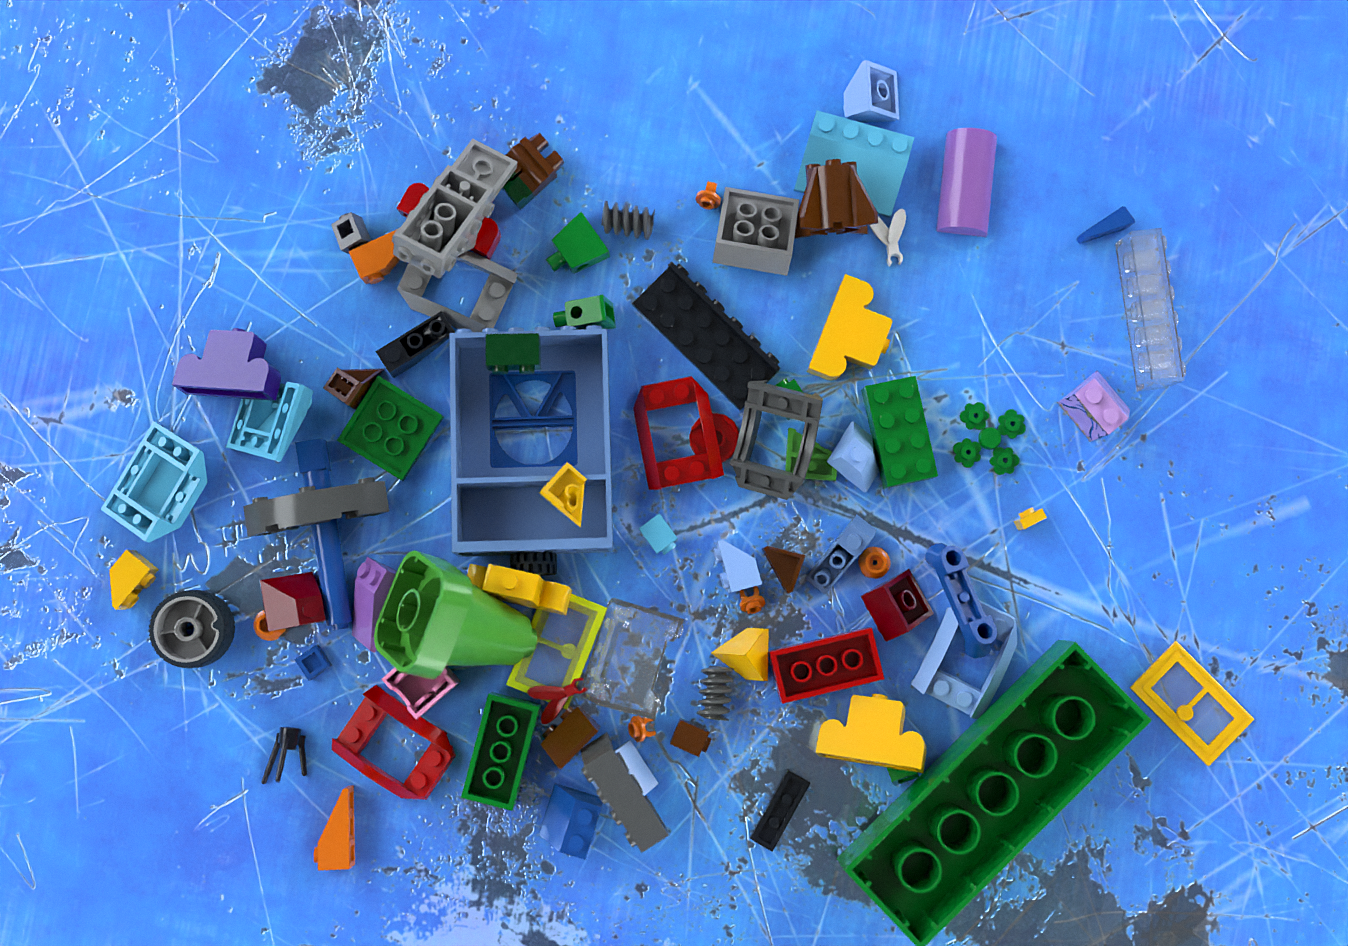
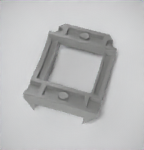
M466 251L456 257V260L489 274L470 317H466L449 308L422 298L432 275L426 274L420 268L408 263L397 290L410 309L429 317L442 311L452 327L471 329L472 332H482V329L494 328L518 273L471 251Z

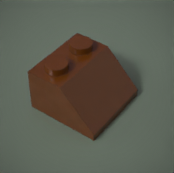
M580 705L575 709L570 706L560 716L563 721L557 727L552 724L541 735L544 740L540 745L560 770L601 727Z

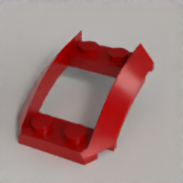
M692 376L641 386L633 411L648 489L658 490L723 476L724 472L708 393ZM697 402L706 452L656 462L647 411Z
M375 685L363 693L365 698L338 738H332L331 750L362 774L398 797L427 800L456 757L453 746L450 745L448 740V733L423 717L415 719L406 709L407 706L395 697L390 696L379 685ZM387 714L431 742L404 783L395 779L361 755V752Z

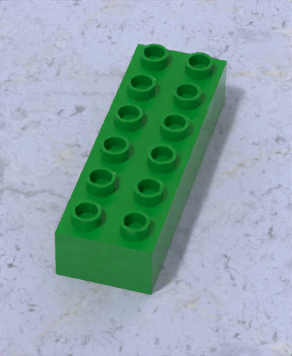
M1057 640L836 859L843 870L915 946H926L1152 720L1075 641Z

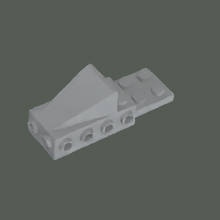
M472 139L453 165H448L442 174L436 177L429 191L423 194L416 208L410 211L406 221L395 231L392 237V242L394 243L393 255L397 256L401 261L408 262L420 268L426 274L433 275L439 279L446 270L450 272L456 262V257L476 245L477 233L482 226V220L484 217L489 218L495 206L492 201L516 170L518 162Z

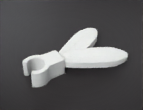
M899 209L894 214L889 229L879 217L878 224L869 225L874 234L887 246L888 257L886 262L889 267L892 264L890 259L892 256L899 259V265L903 261L898 241L906 222L904 209Z

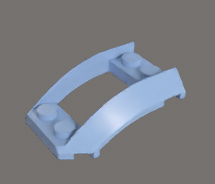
M980 601L985 615H991L997 629L996 639L1003 642L982 689L980 690L938 669L958 627V622L951 607H947L938 632L920 665L918 673L911 682V685L923 695L927 693L970 715L972 719H978L986 711L1004 677L1018 643L1016 619Z

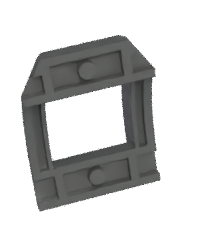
M767 380L749 381L747 386L749 388L748 397L745 402L741 429L730 465L733 466L737 475L735 479L739 487L787 500L804 483L816 441L823 399L816 392L811 395L767 384ZM762 411L805 422L793 473L750 462Z

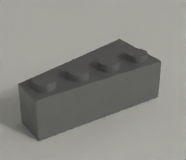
M606 732L580 749L584 764L581 770L589 783L594 781L599 789L596 790V793L602 803L606 804L608 802L613 809L610 813L618 826L623 824L627 830L624 834L632 847L637 845L641 853L669 836V833L647 795L644 796L642 794L643 790L635 776L628 773L629 768L620 752L615 753L611 742L612 739Z

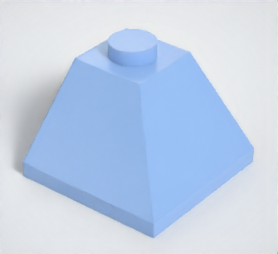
M868 60L862 61L844 91L843 109L845 118L861 123L899 120L897 71Z

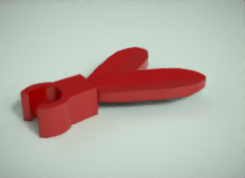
M576 678L565 687L539 685L528 690V695L534 699L551 700L541 715L542 724L545 725L552 722L561 712L569 697L585 693L588 690L587 687H584L582 690L577 689V682L582 681L584 678Z

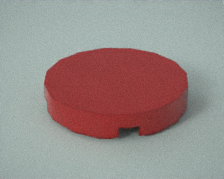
M712 413L721 461L723 463L734 455L739 430L735 422L728 416ZM700 418L692 425L689 435L690 447L694 454L706 452Z

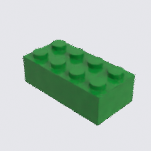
M916 376L865 386L861 392L883 489L937 477V468Z
M495 692L488 694L461 798L513 811L519 795L541 704Z

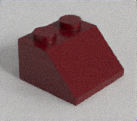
M910 569L879 584L861 596L866 609L870 612L885 642L911 631L934 614Z

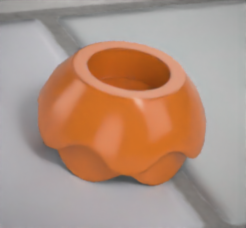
M869 547L859 556L858 564L864 576L878 579L889 571L891 561L888 553L882 548ZM874 560L877 561L876 565H873Z
M264 610L256 615L253 622L256 635L267 641L277 640L286 630L281 629L268 632Z

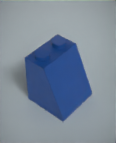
M555 783L539 835L559 852L586 860L603 805L602 801L598 796Z

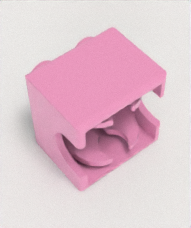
M448 666L435 679L402 673L396 668L392 669L381 679L390 690L395 691L407 705L406 709L415 719L425 714L461 682Z

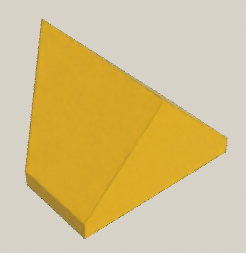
M567 462L539 493L581 528L584 486L587 478Z
M746 628L712 651L711 654L730 668H734V671L746 680L768 681L769 629Z

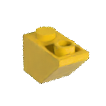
M126 549L109 570L112 607L116 610H126L133 607L138 601V594L142 589L148 588L156 579L154 575L159 569L136 550Z

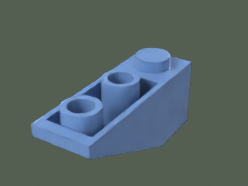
M856 514L805 579L823 594H826L872 541L877 530Z

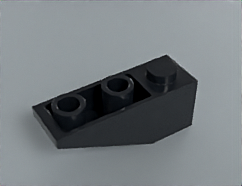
M440 311L375 352L390 375L395 378L429 355L450 338L449 333H455L443 312Z

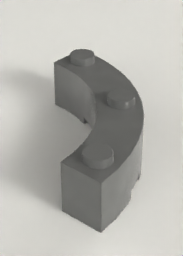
M374 477L359 479V484L315 490V486L299 488V493L272 499H268V497L252 499V504L243 506L248 537L270 535L290 530L293 526L302 527L326 523L333 519L342 518L343 514H345L346 519L389 512L385 481L374 482Z

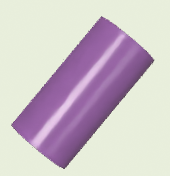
M958 128L946 134L936 232L987 237L997 135L995 133L979 128Z

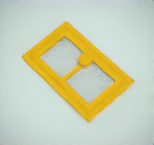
M1177 641L1129 687L1207 766H1210L1254 720Z

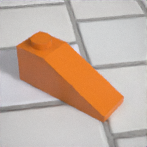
M396 230L348 251L360 278L365 284H376L382 281L384 276L389 274L400 261L397 256L393 255L394 243L392 242V237Z
M348 785L343 788L317 843V847L314 848V862L318 863V870L350 869L355 865L354 785Z

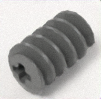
M605 201L601 226L604 227L605 234H609L613 227L615 235H619L623 229L625 237H629L633 230L635 238H639L641 233L644 232L645 240H649L653 230L655 209L652 215H649L648 207H645L643 212L639 213L638 206L635 205L632 212H629L628 204H625L623 209L619 210L617 202L614 203L612 209H609L608 201Z
M709 666L708 668L701 669V672L708 675V678L700 680V683L706 685L707 688L699 690V693L706 696V699L698 700V704L705 707V709L697 711L698 715L707 719L729 721V719L722 716L730 712V709L723 706V704L731 702V698L724 694L732 692V688L725 685V683L733 681V677L726 673L734 671V668Z

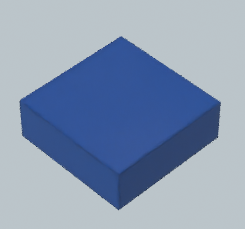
M319 645L313 646L294 659L308 681H311L332 666Z

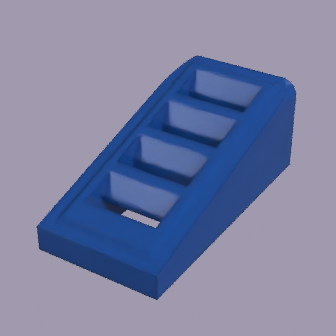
M1122 206L1083 232L1076 240L1079 244L1125 230L1134 224L1135 220L1127 208Z

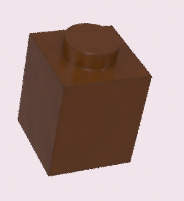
M680 718L670 744L699 757L701 751L706 753L712 738L708 737L709 730Z

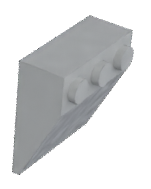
M725 187L712 263L787 276L793 252L799 199Z

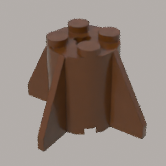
M841 159L826 160V165L823 166L820 164L806 165V188L797 214L795 239L814 235H828V233L835 232L836 234L853 233L865 235L868 234L867 225L878 224V213L857 174L856 162L841 163Z

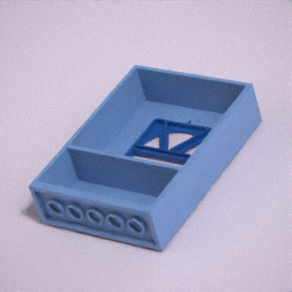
M598 325L587 326L584 330H576L574 326H563L560 330H550L549 327H536L534 331H524L523 328L513 327L509 328L506 332H498V329L485 328L482 329V332H472L471 329H458L456 333H449L452 553L458 557L501 556L520 552H555L557 554L613 552L607 329H602ZM539 333L541 339V370H535L533 374H520L519 370H508V374L497 375L493 374L492 371H488L486 367L485 334ZM531 380L543 381L551 385L535 416H532L516 390L515 385ZM562 393L571 407L572 415L546 416L557 395ZM505 394L509 396L521 417H495L497 406ZM573 427L571 438L559 456L547 463L533 465L520 463L508 456L500 446L495 433V429ZM567 462L587 478L584 486L581 528L539 493Z

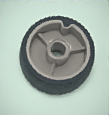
M201 590L180 591L164 599L153 612L149 625L150 642L157 655L167 663L181 668H199L215 662L228 651L234 638L235 621L228 605L218 596ZM189 622L194 625V633L191 636L187 634L186 630Z

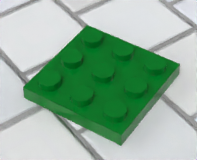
M378 376L337 441L401 481H404L444 416Z

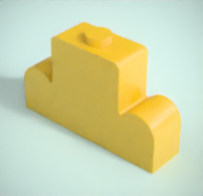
M844 275L807 369L808 373L826 380H836L845 371L846 361L872 369L877 364L880 354L886 353L890 343L887 335L893 321L889 317L865 309L874 295L870 284L850 275Z
M476 564L469 565L467 576L471 583L497 599L566 616L572 594L570 587L556 582L544 581L537 574L488 564V567Z
M872 694V697L852 695L847 725L845 727L840 721L835 719H829L821 725L816 753L819 757L924 773L927 749L922 736L917 732L907 731L903 733L906 713L903 703L888 700L887 696L882 694Z

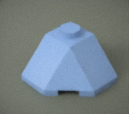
M852 421L828 458L827 463L865 493L868 491L879 470L872 436Z

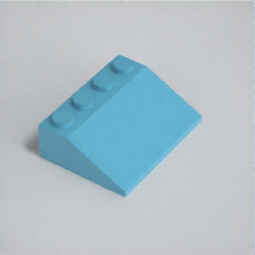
M817 110L794 191L804 193L806 188L805 166L808 164H820L823 166L826 165L825 161L830 159H841V163L856 162L857 174L877 213L891 217L915 137Z

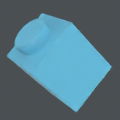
M660 513L639 528V531L656 554L662 551L665 555L676 547L674 542L678 538Z

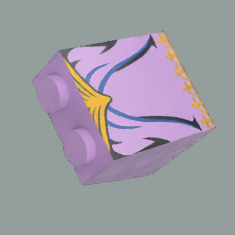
M1095 371L1058 402L1090 442L1109 435L1129 419L1130 409L1098 371Z

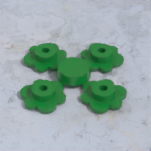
M977 402L974 405L971 403L966 404L965 410L960 413L959 418L963 423H966L967 429L975 428L981 430L978 436L979 443L971 442L968 438L963 439L962 443H955L953 446V452L956 454L954 460L958 463L961 462L965 468H970L974 465V462H978L981 459L979 452L982 446L988 450L994 449L993 457L990 458L989 462L994 466V472L997 475H1002L1005 472L1008 474L1013 473L1014 467L1019 464V457L1013 454L1012 448L1003 449L998 446L1001 442V435H1007L1010 439H1014L1017 435H1021L1026 431V426L1023 423L1025 420L1024 416L1021 414L1017 415L1015 410L1009 409L1004 415L998 417V422L1000 423L998 430L993 427L985 428V420L989 418V413L985 411V405L981 402Z

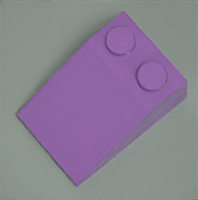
M367 557L366 561L359 566L355 579L352 636L367 649L375 653L374 633L376 623L397 571Z

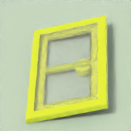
M571 594L566 616L536 609L531 621V627L537 632L536 648L528 658H522L520 662L513 666L506 685L527 693L534 686L565 687L571 684L574 679L580 678L608 608ZM573 696L568 698L563 709H568Z

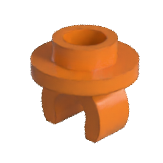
M707 181L706 189L697 193L696 202L702 208L711 210L719 207L721 198L716 194L717 183Z
M753 586L754 595L750 597L744 594L743 589L740 590L741 602L739 605L743 612L754 614L759 612L765 605V599L763 596H760L757 586Z
M637 715L631 718L628 724V731L635 741L641 742L645 740V737H652L656 734L655 731H647L645 727L647 722L654 721L653 717L641 718Z

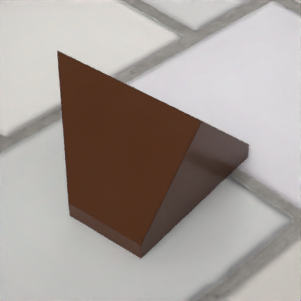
M337 367L323 389L356 410L376 378L381 375L384 369L341 370Z
M771 546L762 548L785 593L793 592L806 555Z

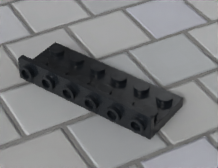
M671 261L668 264V268L632 303V306L740 411L747 401L748 382L767 380L768 383L779 372L780 367L778 364L780 362L772 353L768 352L766 354L760 348L761 343L752 334L747 336L741 330L743 325L735 317L730 319L723 312L725 310L723 305L716 299L712 301L706 295L707 290L698 281L693 283L687 277L689 275L688 271L681 264L676 266Z

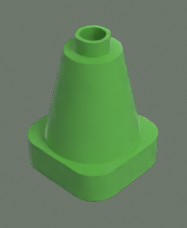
M411 551L403 558L396 572L376 623L374 643L377 651L399 672L427 679H435L443 672L446 666L515 665L522 658H528L534 652L537 644V632L531 627V622L525 614L472 584L468 576L445 559L418 551Z

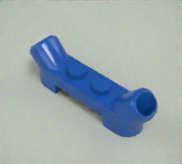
M937 543L927 550L925 560L936 570L964 636L965 653L972 658H982L991 652V643L997 637L995 623L992 616H986L967 574L966 568L969 567V563L963 551L957 546Z

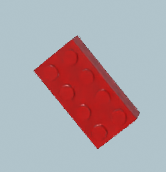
M870 627L768 651L779 700L782 704L884 679L873 630Z

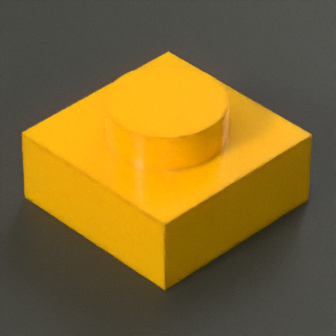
M1030 507L1020 512V518L1013 522L1018 530H1023L1047 518L1043 509L1034 511L1033 507Z

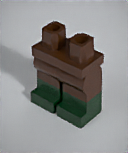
M541 133L536 134L529 140L524 137L520 140V143L513 146L505 154L518 163L516 170L502 190L505 191L520 210L551 181L557 178L556 172L564 164V160L555 150L546 158L540 154L549 146V143Z

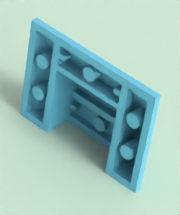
M286 382V384L280 383L276 401L242 398L226 447L281 462L303 422L307 410L312 404L313 390L301 384Z
M153 421L101 510L146 542H151L180 528L208 483L203 451Z

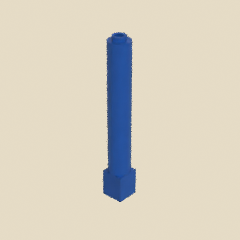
M318 438L295 442L299 471L303 474L304 486H315V490L330 488L329 471H331L327 441ZM333 519L330 522L311 525L326 625L332 626L334 631L349 628L348 623L353 622L337 519Z

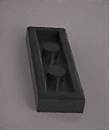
M787 769L749 838L773 852L811 782Z

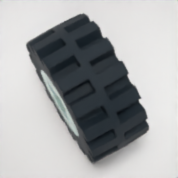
M520 552L510 554V569L539 576L557 574V553Z

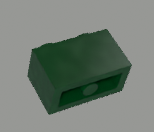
M539 333L485 334L486 367L488 371H492L493 374L504 375L508 374V370H519L520 374H533L535 370H541V339Z

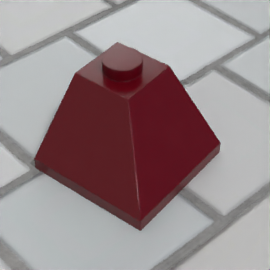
M313 572L259 580L268 632L326 621L322 596Z

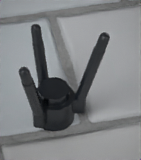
M280 727L261 781L262 784H266L279 748H281V753L276 771V782L281 780L287 749L296 750V745L299 746L302 776L307 775L304 746L306 736L301 735V729Z

